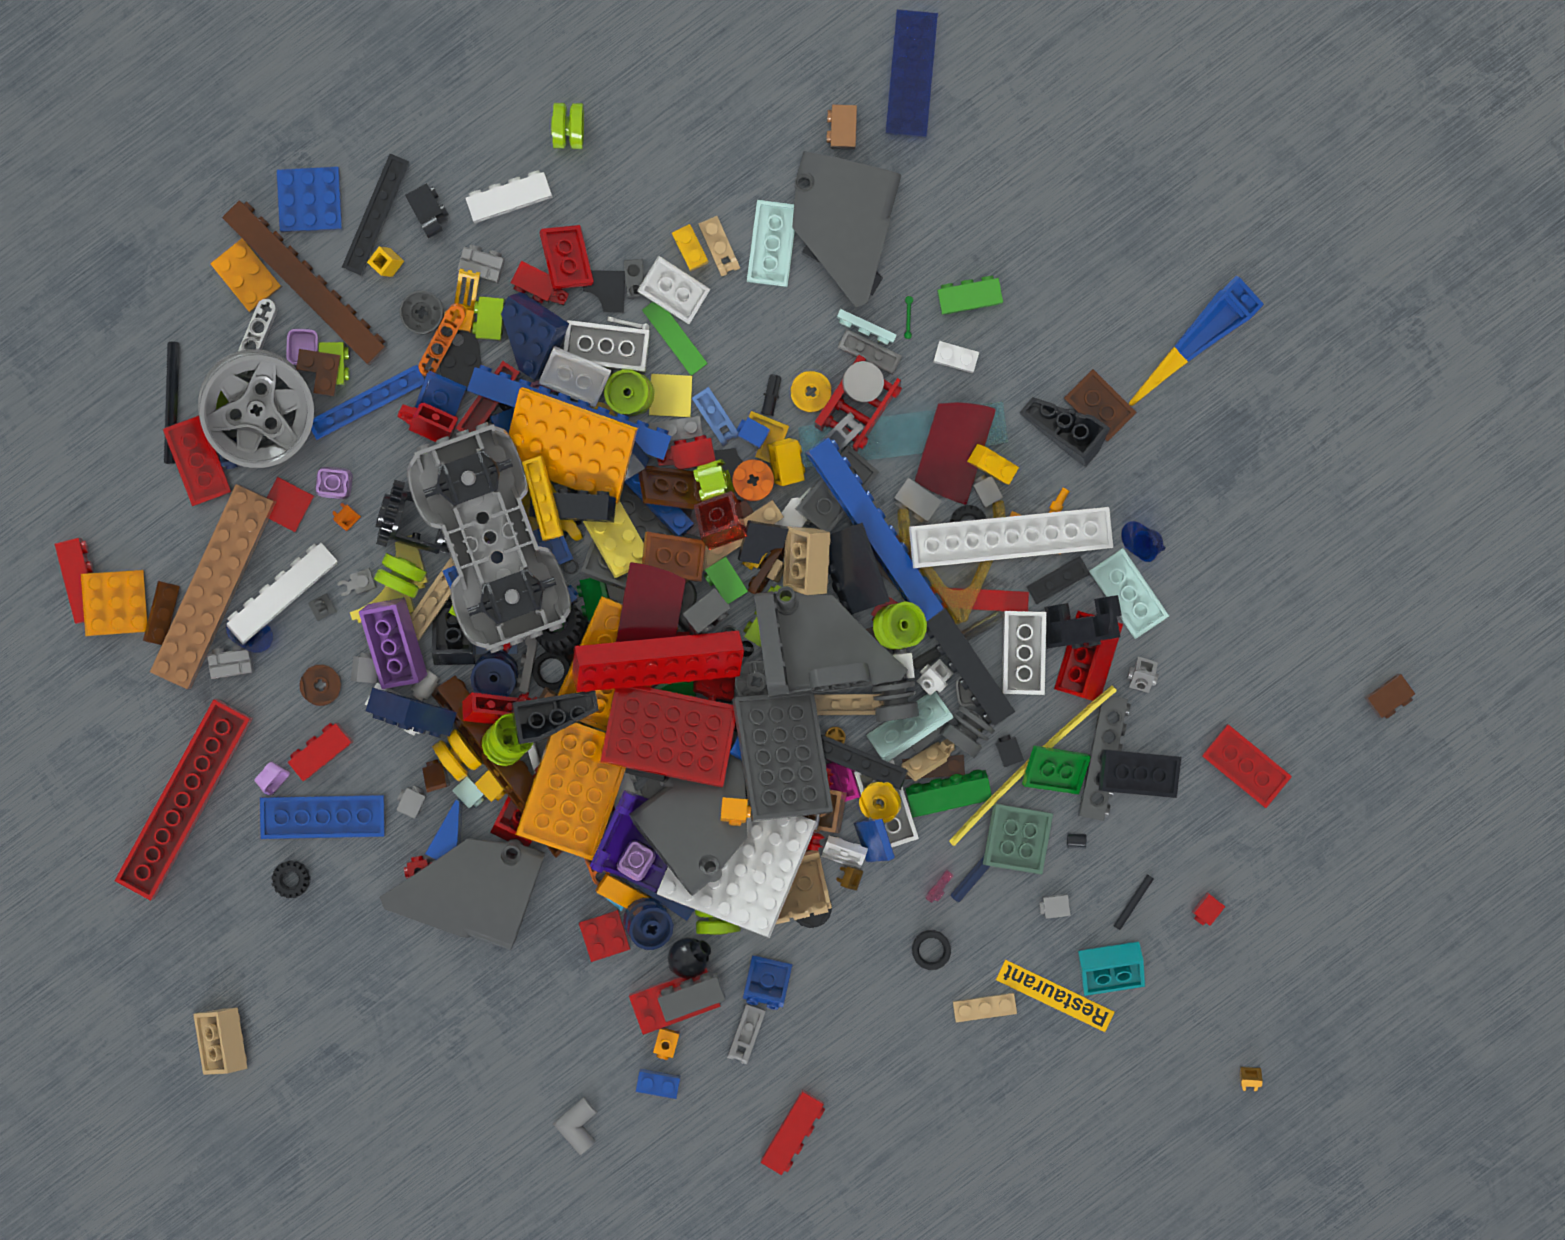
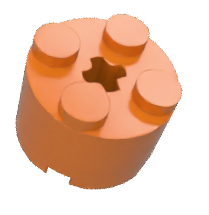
M760 460L744 461L734 471L733 487L738 496L744 500L751 502L763 500L770 494L774 485L772 470L766 463ZM753 475L754 478H759L756 486L747 483L750 480L749 476Z

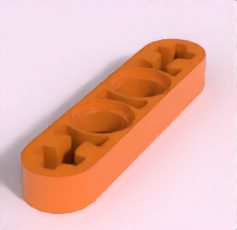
M455 303L448 308L419 362L418 367L421 374L426 376L429 371L434 373L437 371L466 316V309L462 304ZM458 309L461 316H457L453 323L450 321L454 314L452 311ZM442 327H451L453 331L452 335H443L441 331ZM435 343L441 344L443 352L440 354L435 353L432 350V345ZM431 357L435 358L431 364L432 368L426 370L425 364L428 363Z

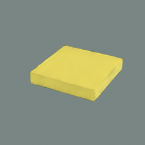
M651 374V382L655 391L654 401L649 408V415L690 417L693 376Z

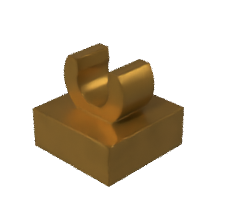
M848 866L847 868L840 867V870L845 872L843 879L836 878L841 883L840 886L857 891L863 871Z
M1240 1067V1081L1243 1091H1246V1087H1253L1254 1091H1257L1258 1087H1262L1261 1068Z

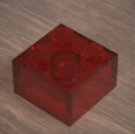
M732 491L694 504L700 537L709 550L748 537L741 504Z

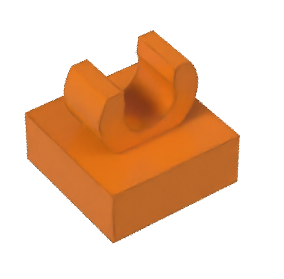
M341 503L340 506L343 509L339 513L332 512L335 516L333 520L345 531H348L361 516L348 504Z

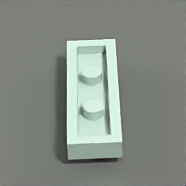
M840 309L837 318L840 319V324L849 328L851 325L858 327V332L869 336L871 333L877 336V341L888 345L889 342L893 344L897 336Z

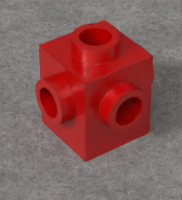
M423 855L411 857V861L407 862V867H404L405 878L408 879L413 876L416 868L423 869L431 864L429 858L424 859Z

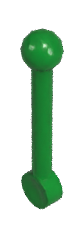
M907 296L905 298L907 318L904 337L910 339L912 337L910 322L913 298Z

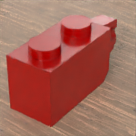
M523 261L520 262L510 282L514 285L513 290L523 292L524 294L528 292L533 295V300L541 304L544 301L548 303L551 301L564 306L569 297V294L564 290L552 288L549 274Z
M420 403L418 408L402 404L397 416L410 425L409 431L434 442L447 436L451 439L458 421L457 417L426 403Z
M702 435L694 437L695 441L687 443L686 439L675 441L674 446H671L666 451L664 460L657 458L659 466L675 465L677 469L685 470L716 461L711 438Z

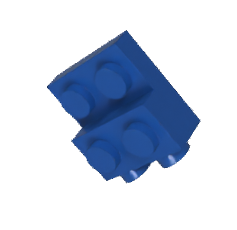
M752 955L742 999H747L746 1003L751 1005H758L759 1002L767 1004L766 1007L773 1010H778L779 1007L783 1008L793 964Z

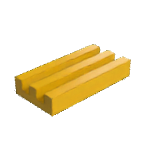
M460 268L454 304L460 302L463 277H467L462 305L466 310L474 311L480 272L475 274L471 270L466 272ZM471 279H474L471 305L469 306L467 304Z

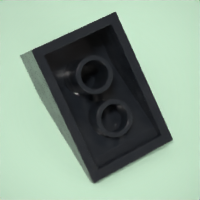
M448 599L432 622L434 665L475 664V645L464 635L456 616L449 613L452 607V600Z

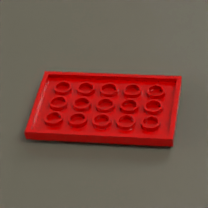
M645 686L615 688L600 762L722 788L724 786L736 722L734 707L731 704Z

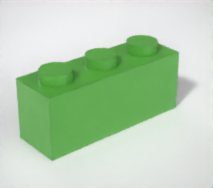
M993 275L982 277V281L973 282V279L961 281V285L953 286V283L941 285V289L937 290L941 315L1002 304L1003 298L999 278L994 279Z

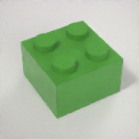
M727 557L705 569L707 572L704 575L710 586L715 585L718 593L728 605L748 593V590Z

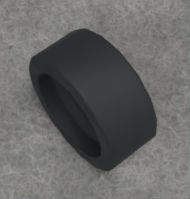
M548 652L542 653L533 664V678L542 688L559 689L570 669V661L565 656L560 657L559 654L553 656ZM550 658L559 660L564 667L563 677L555 683L545 681L540 674L542 663Z
M935 930L924 931L914 939L912 955L920 967L927 970H937L949 961L951 945L947 937L941 932ZM928 938L938 939L943 945V955L936 962L925 961L919 953L921 943Z

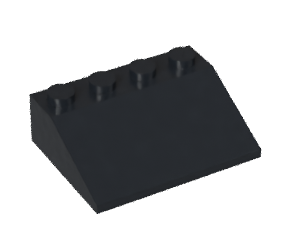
M863 523L830 534L828 573L833 581L832 588L837 593L842 606L852 615L890 602Z

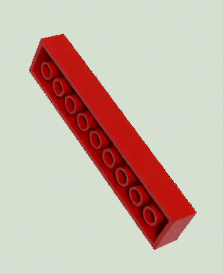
M213 699L115 878V882L150 901L155 899L251 724L252 717L219 699Z

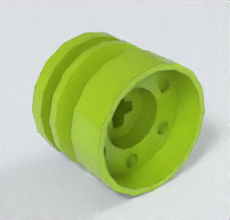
M512 713L500 717L482 737L484 754L490 761L501 766L513 765L531 749L534 743L519 744Z

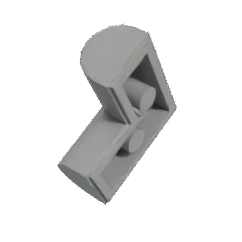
M585 1097L553 1123L579 1155H582L596 1142L583 1127L597 1113Z

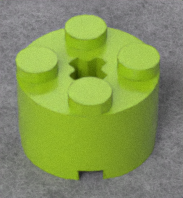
M723 459L698 466L693 471L696 481L700 482V498L702 502L706 501L710 506L734 499L735 497L731 494L734 492V487L729 470L724 471L723 465H726Z

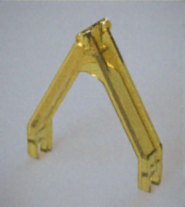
M1004 501L993 503V518L1006 517ZM906 508L897 510L900 542L906 545L909 550L908 553L912 558L909 511ZM993 560L980 561L971 584L963 590H952L945 586L932 566L921 567L919 570L923 576L928 578L934 592L941 597L942 604L954 622L961 624L968 620Z

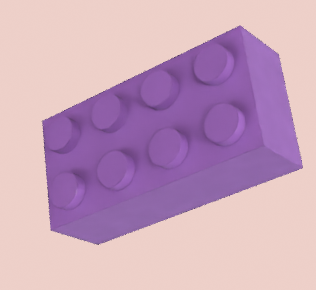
M405 597L367 604L359 611L381 689L415 684L423 680L428 674Z

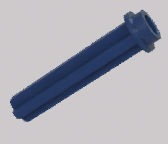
M984 856L951 893L950 896L959 903L990 868L988 865H983Z

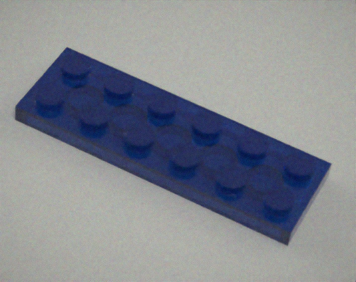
M897 9L885 134L927 137L938 13Z

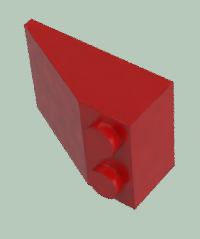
M508 796L490 833L506 841L518 839L526 847H529L532 842L530 839L515 835L522 813Z

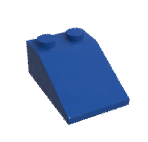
M459 798L455 800L425 853L435 860L461 843L463 802Z

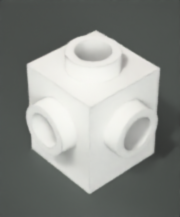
M939 659L932 666L927 664L920 671L922 676L917 682L931 696L936 690L940 693L948 685L946 681L954 673Z

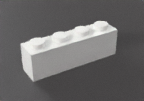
M539 170L528 173L527 178L520 179V177H515L508 180L509 184L501 186L498 183L489 186L487 191L481 192V190H476L469 193L466 201L473 222L478 223L553 198L545 173H540Z

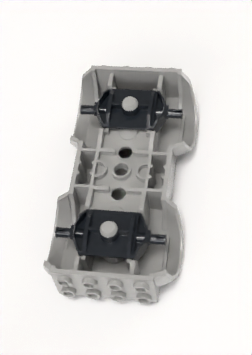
M488 422L476 426V431L469 433L467 429L456 433V438L451 440L447 436L437 440V445L430 447L428 443L417 447V452L413 454L414 457L407 468V479L413 501L424 522L431 527L441 529L458 577L451 585L450 593L459 625L464 635L472 644L494 653L504 649L503 645L510 642V645L513 646L524 642L523 637L528 635L530 638L543 635L542 630L547 628L550 631L562 628V623L566 622L565 619L571 612V599L565 578L554 554L549 548L537 545L521 499L528 492V483L515 444L506 430L496 427L494 424L489 426ZM479 512H486L488 514L489 520L486 524L477 522L476 516ZM491 531L496 535L494 543L488 544L485 542L484 535L486 532ZM499 551L503 554L501 563L496 564L492 562L491 554L493 552Z

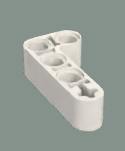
M262 299L257 304L238 351L247 350V344L251 341L256 343V349L262 350L278 311L277 305L270 299ZM268 304H270L269 307L272 308V311L266 312L265 318L268 319V321L266 322L265 320L258 317L259 315L263 317L265 314L263 306H268ZM262 322L264 324L263 332L256 333L254 330L255 325ZM249 370L239 374L251 379L255 370Z

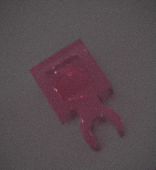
M946 870L925 895V898L931 903L934 900L938 902L944 895L943 889L952 879L953 874Z

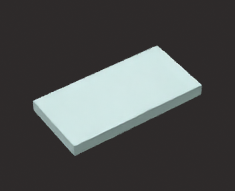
M757 200L747 282L788 287L795 233L792 228L794 204Z
M1123 548L1089 570L1091 576L1106 597L1118 595L1122 614L1119 617L1134 639L1169 617Z
M936 691L931 696L926 694L916 701L918 703L919 716L886 721L866 735L882 760L890 761L954 718Z

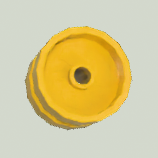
M457 729L451 731L450 736H447L451 747L445 741L440 740L432 748L447 771L460 782L468 776V771L463 763L471 770H476L483 763Z

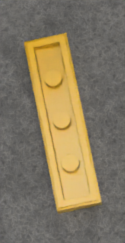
M538 456L523 461L522 464L542 541L563 536L544 457Z

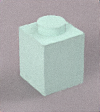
M469 775L452 790L468 808L472 806L476 808L485 800L482 797L484 794L478 789Z

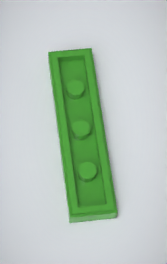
M651 302L642 309L691 376L708 364L667 310L654 302Z

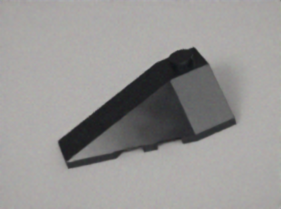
M1034 397L1020 411V414L1085 467L1098 454L1110 430V427L1092 415H1084L1075 412L1073 409L1058 407L1056 404Z
M595 690L514 702L511 705L519 744L541 741L599 711Z

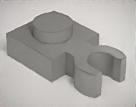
M370 568L351 574V581L349 582L342 580L337 583L338 586L343 584L347 586V591L341 593V596L349 595L354 589L356 594H360L377 588Z

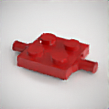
M735 677L694 681L693 692L703 694L708 700L716 701L721 699L730 702L734 697Z

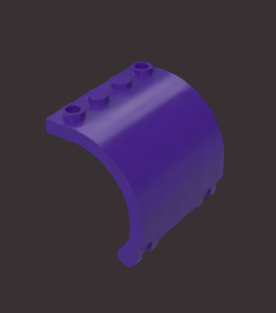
M624 790L590 867L599 873L606 871L657 893L668 867L656 852L655 860L642 880L635 881L621 873L616 866L630 841H640L654 850L635 827L629 816L632 811L649 798Z

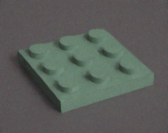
M995 803L992 810L983 865L1042 874L1053 813Z

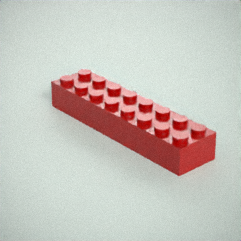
M739 631L575 646L572 675L576 692L672 684L727 677L733 678L740 676L744 648Z

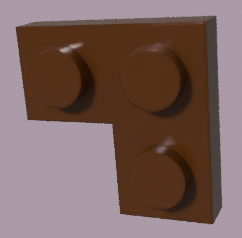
M299 349L296 370L316 373L313 393L335 397L341 355Z

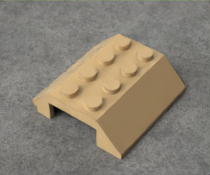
M806 849L776 924L789 922V918L792 917L794 920L810 917V913H814V915L827 913L828 909L832 908L819 851Z

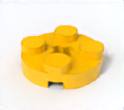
M806 371L799 374L791 386L793 403L800 410L808 413L822 410L831 397L829 380L823 374L815 371ZM808 386L810 388L815 387L817 389L815 391V397H812L811 395L806 396L805 393H807L806 388Z
M874 782L869 784L862 792L859 806L862 813L868 819L869 817L872 819H883V822L887 823L892 821L900 811L901 799L891 783ZM878 799L884 802L883 807L881 804L876 803Z

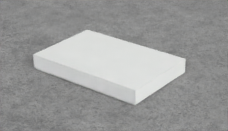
M658 256L637 292L685 323L690 324L709 293L710 288Z
M554 346L538 383L559 393L571 396L575 400L588 402L591 407L595 408L611 370Z

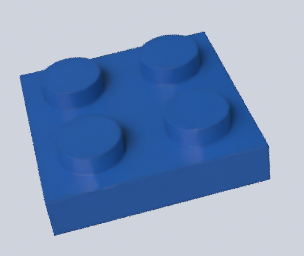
M429 371L415 407L418 408L420 403H426L456 417L467 387Z

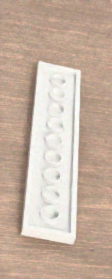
M1109 507L909 527L913 568L1113 548Z

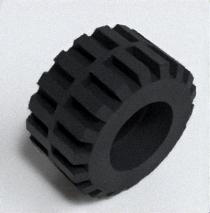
M572 602L571 612L565 619L568 624L562 632L552 634L553 631L547 628L542 630L543 635L536 637V640L544 650L553 656L559 654L562 657L565 656V653L573 654L575 646L581 644L588 628L587 620Z

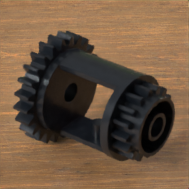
M394 480L390 495L386 493L384 495L375 527L379 528L376 544L386 547L388 540L435 554H438L439 551L449 554L440 528L438 529L434 544L421 541V534L413 532L412 538L396 533L406 500L414 501L411 492L403 490L405 482Z

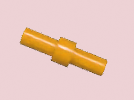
M1062 487L1056 500L1052 501L1049 513L1062 511L1064 507L1062 505L1070 492L1069 490Z

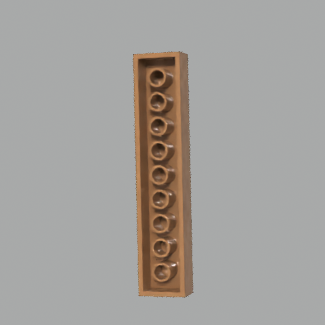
M235 485L150 670L151 673L185 689L192 688L266 527L276 501L242 485Z

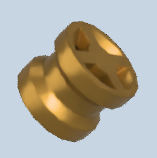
M831 727L825 734L826 737L838 742H845L846 735L839 727Z

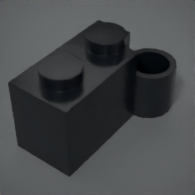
M426 183L405 195L428 239L443 231L441 225L448 222L446 216L449 214L443 204L439 206L436 200L439 196L433 186L429 188Z

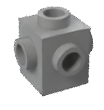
M1138 657L1135 666L1130 667L1127 678L1131 679L1129 688L1149 693L1152 685L1156 686L1159 674H1156L1158 662Z

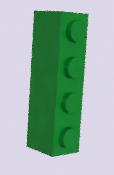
M973 770L969 774H955L947 779H933L929 783H915L905 788L912 818L985 802L992 796L986 770Z

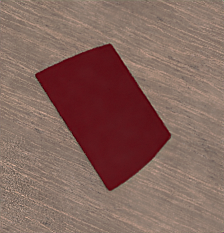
M939 403L915 482L938 495L966 505L978 470L977 467L967 461L977 444L985 446L996 409L972 403Z
M630 562L616 642L676 637L686 580L664 569Z

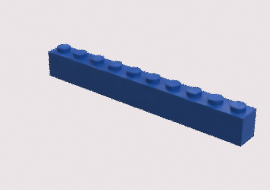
M480 365V368H474L467 388L468 392L515 408L519 389L521 387L638 428L635 441L645 454L664 460L672 437L668 435V430L659 427L656 430L648 428V423L637 420V423L630 422V417L619 413L617 417L610 415V410L599 406L597 410L590 408V403L578 400V403L570 401L571 396L559 393L558 396L550 394L551 389L539 386L538 389L530 387L531 382L520 379L519 382L511 380V375L503 372L496 375L491 373V368Z
M824 438L807 450L805 454L853 525L863 523L874 556L905 602H911L920 607L926 621H928L944 609L941 605L943 603L941 597L937 593H933L930 588L932 586L926 576L921 575L919 572L920 568H913L912 560L907 554L909 552L908 548L903 542L898 541L896 538L897 532L893 526H888L885 522V514L880 508L875 507L873 504L874 498L869 491L865 492L861 486L863 482L856 473H852L850 462L838 452L840 449L838 444L833 439Z

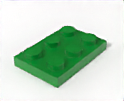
M1033 746L1022 784L1030 788L1079 795L1091 756L1086 753Z

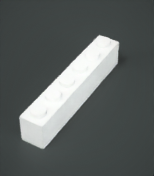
M322 543L319 545L313 544L306 550L307 555L302 559L298 557L290 564L292 567L290 570L280 572L274 578L276 582L271 586L269 584L265 585L259 591L260 595L255 600L250 598L243 604L245 608L241 612L235 611L227 618L229 621L227 627L242 644L246 643L337 564V560Z

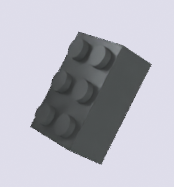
M714 588L679 617L678 624L684 632L689 631L690 635L706 634L713 628L711 624L715 627L729 615L726 611L731 607Z
M712 971L700 975L699 980L693 981L691 978L681 982L680 987L673 988V986L662 989L657 999L667 1022L725 1001L726 996L718 974H712Z

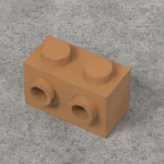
M832 105V110H828L827 122H831V131H827V143H831V149H855L857 105Z

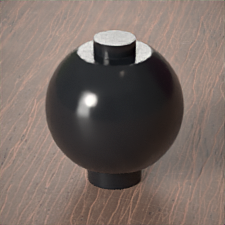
M682 938L676 941L668 953L670 970L677 976L685 979L701 975L709 963V955L711 954L709 944L704 940L699 941L695 938Z

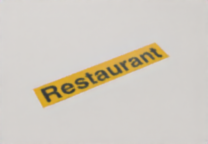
M1007 960L1004 961L996 978L997 981L1103 1032L1106 1031L1115 1013Z

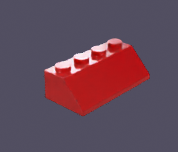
M1077 611L1076 618L1095 615L1085 613L1082 611ZM1118 622L1119 631L1121 633L1123 624ZM1119 637L1101 640L1100 645L1089 646L1088 643H1084V647L1072 649V645H1068L1054 689L1091 701L1095 700L1103 693Z

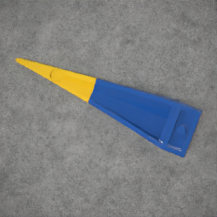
M1236 275L1223 290L1218 291L1129 402L1130 406L1136 404L1156 386L1202 351L1250 320L1264 305L1240 277Z

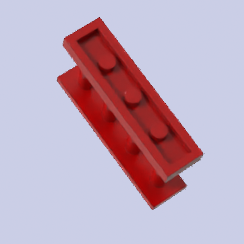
M858 355L854 363L866 361V358ZM897 378L894 384L884 380L883 389L887 390L888 393L883 401L875 398L871 402H867L877 408L871 418L845 403L844 397L846 393L841 381L815 420V428L820 431L824 427L834 428L839 423L832 416L836 410H842L847 414L851 412L855 419L866 425L860 435L857 434L852 439L855 442L853 450L858 452L860 448L863 449L868 443L869 438L867 436L892 398H897L902 390L900 387L901 380Z

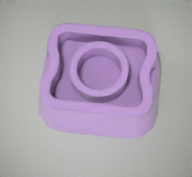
M292 329L288 332L286 358L291 364L297 365L299 349L318 352V335L314 330Z
M321 467L316 476L315 490L317 495L325 498L347 499L351 494L353 478L351 471L344 468Z
M269 762L254 781L263 793L270 796L285 782L290 772L273 762Z
M630 841L617 862V869L635 881L642 880L655 860V851L640 841Z

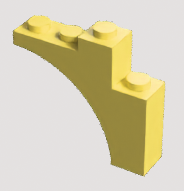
M395 542V557H402L426 571L420 549ZM426 574L422 582H417L413 579H409V582L422 589L425 588V583H429ZM385 586L382 592L373 601L368 603L372 604L405 597L410 616L415 610L412 597L388 586ZM362 608L350 612L352 620H358V623H361L359 611Z

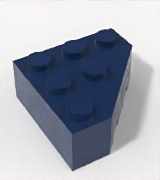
M523 292L508 296L501 315L518 369L533 380L541 378L554 346L560 348L570 323Z
M373 687L365 710L373 714L372 718L381 721L385 720L388 724L396 725L406 730L413 729V731L422 734L429 731V735L438 738L441 737V734L450 736L457 712Z

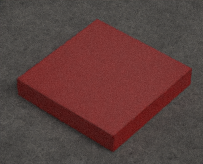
M277 477L267 498L276 501L269 519L296 532L314 495Z

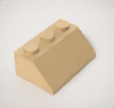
M787 526L789 530L785 540L783 587H791L795 592L804 595L827 594L830 532L816 528Z
M238 1007L193 1014L203 1075L228 1074L248 1069Z

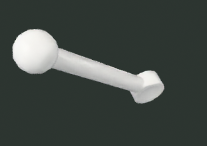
M613 317L607 318V321L644 330H649L650 328L647 323L642 325Z

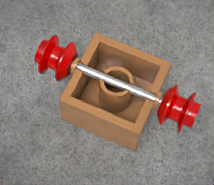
M826 768L828 783L831 786L834 783L830 781V776L835 774L831 773L832 769ZM830 790L833 812L810 815V819L816 821L817 825L808 844V850L819 851V847L823 848L820 845V840L825 837L821 833H817L820 830L840 833L847 792Z

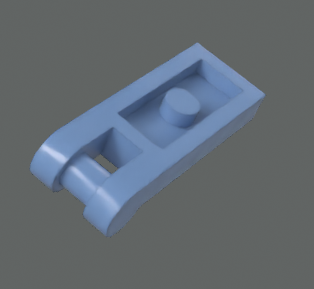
M709 387L692 397L695 405L722 446L728 444L727 441L733 437L735 439L738 437L739 432ZM726 425L729 431L722 434L719 429Z

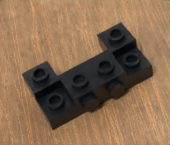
M1118 595L1094 599L1097 613L1095 616L1071 619L1068 603L1044 607L1047 621V649L1072 645V649L1084 647V643L1094 646L1100 645L1101 640L1120 637L1117 616H1122Z

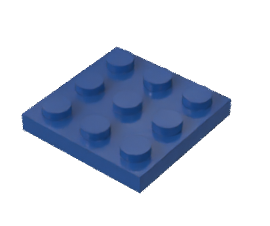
M339 167L277 170L280 232L342 229Z

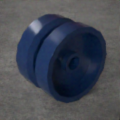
M488 651L481 655L475 663L470 677L471 686L475 693L508 697L514 690L518 679V665L506 652L497 651L491 653V651Z
M641 898L630 904L624 913L623 924L625 930L637 947L644 950H655L664 946L670 940L674 924L671 916L660 901L653 898Z

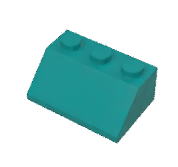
M1139 942L1078 951L1084 996L1145 987L1144 960Z

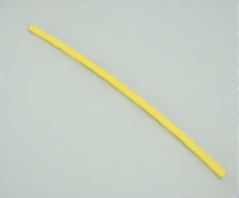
M1111 685L1042 747H1054L1074 727L1117 691L1116 688ZM1029 759L949 840L953 846L1025 774Z

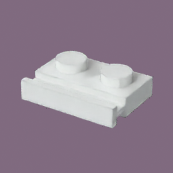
M829 835L821 857L860 870L868 849L860 844H853L844 841L840 837Z

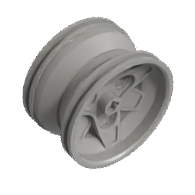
M247 349L224 357L209 370L199 391L198 413L207 440L222 457L240 466L265 468L286 461L303 446L313 425L314 404L305 380L300 372L296 370V367L287 359L270 351ZM255 370L249 382L236 376L245 371ZM276 376L280 377L290 389H275ZM258 383L266 385L264 393H257L255 391V386ZM220 391H222L229 403L216 410L217 399ZM254 404H257L258 406L257 412H254L253 410ZM232 409H239L241 411V416L238 419L230 417L229 414ZM295 410L294 419L290 427L283 415ZM267 418H275L276 425L272 428L266 427L265 421ZM237 429V442L229 438L223 430ZM263 435L274 442L267 446L258 447Z

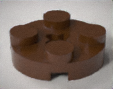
M314 665L308 668L300 680L302 696L316 706L332 703L339 697L342 688L339 674L334 668L327 665ZM319 679H322V682H326L323 691L315 687Z

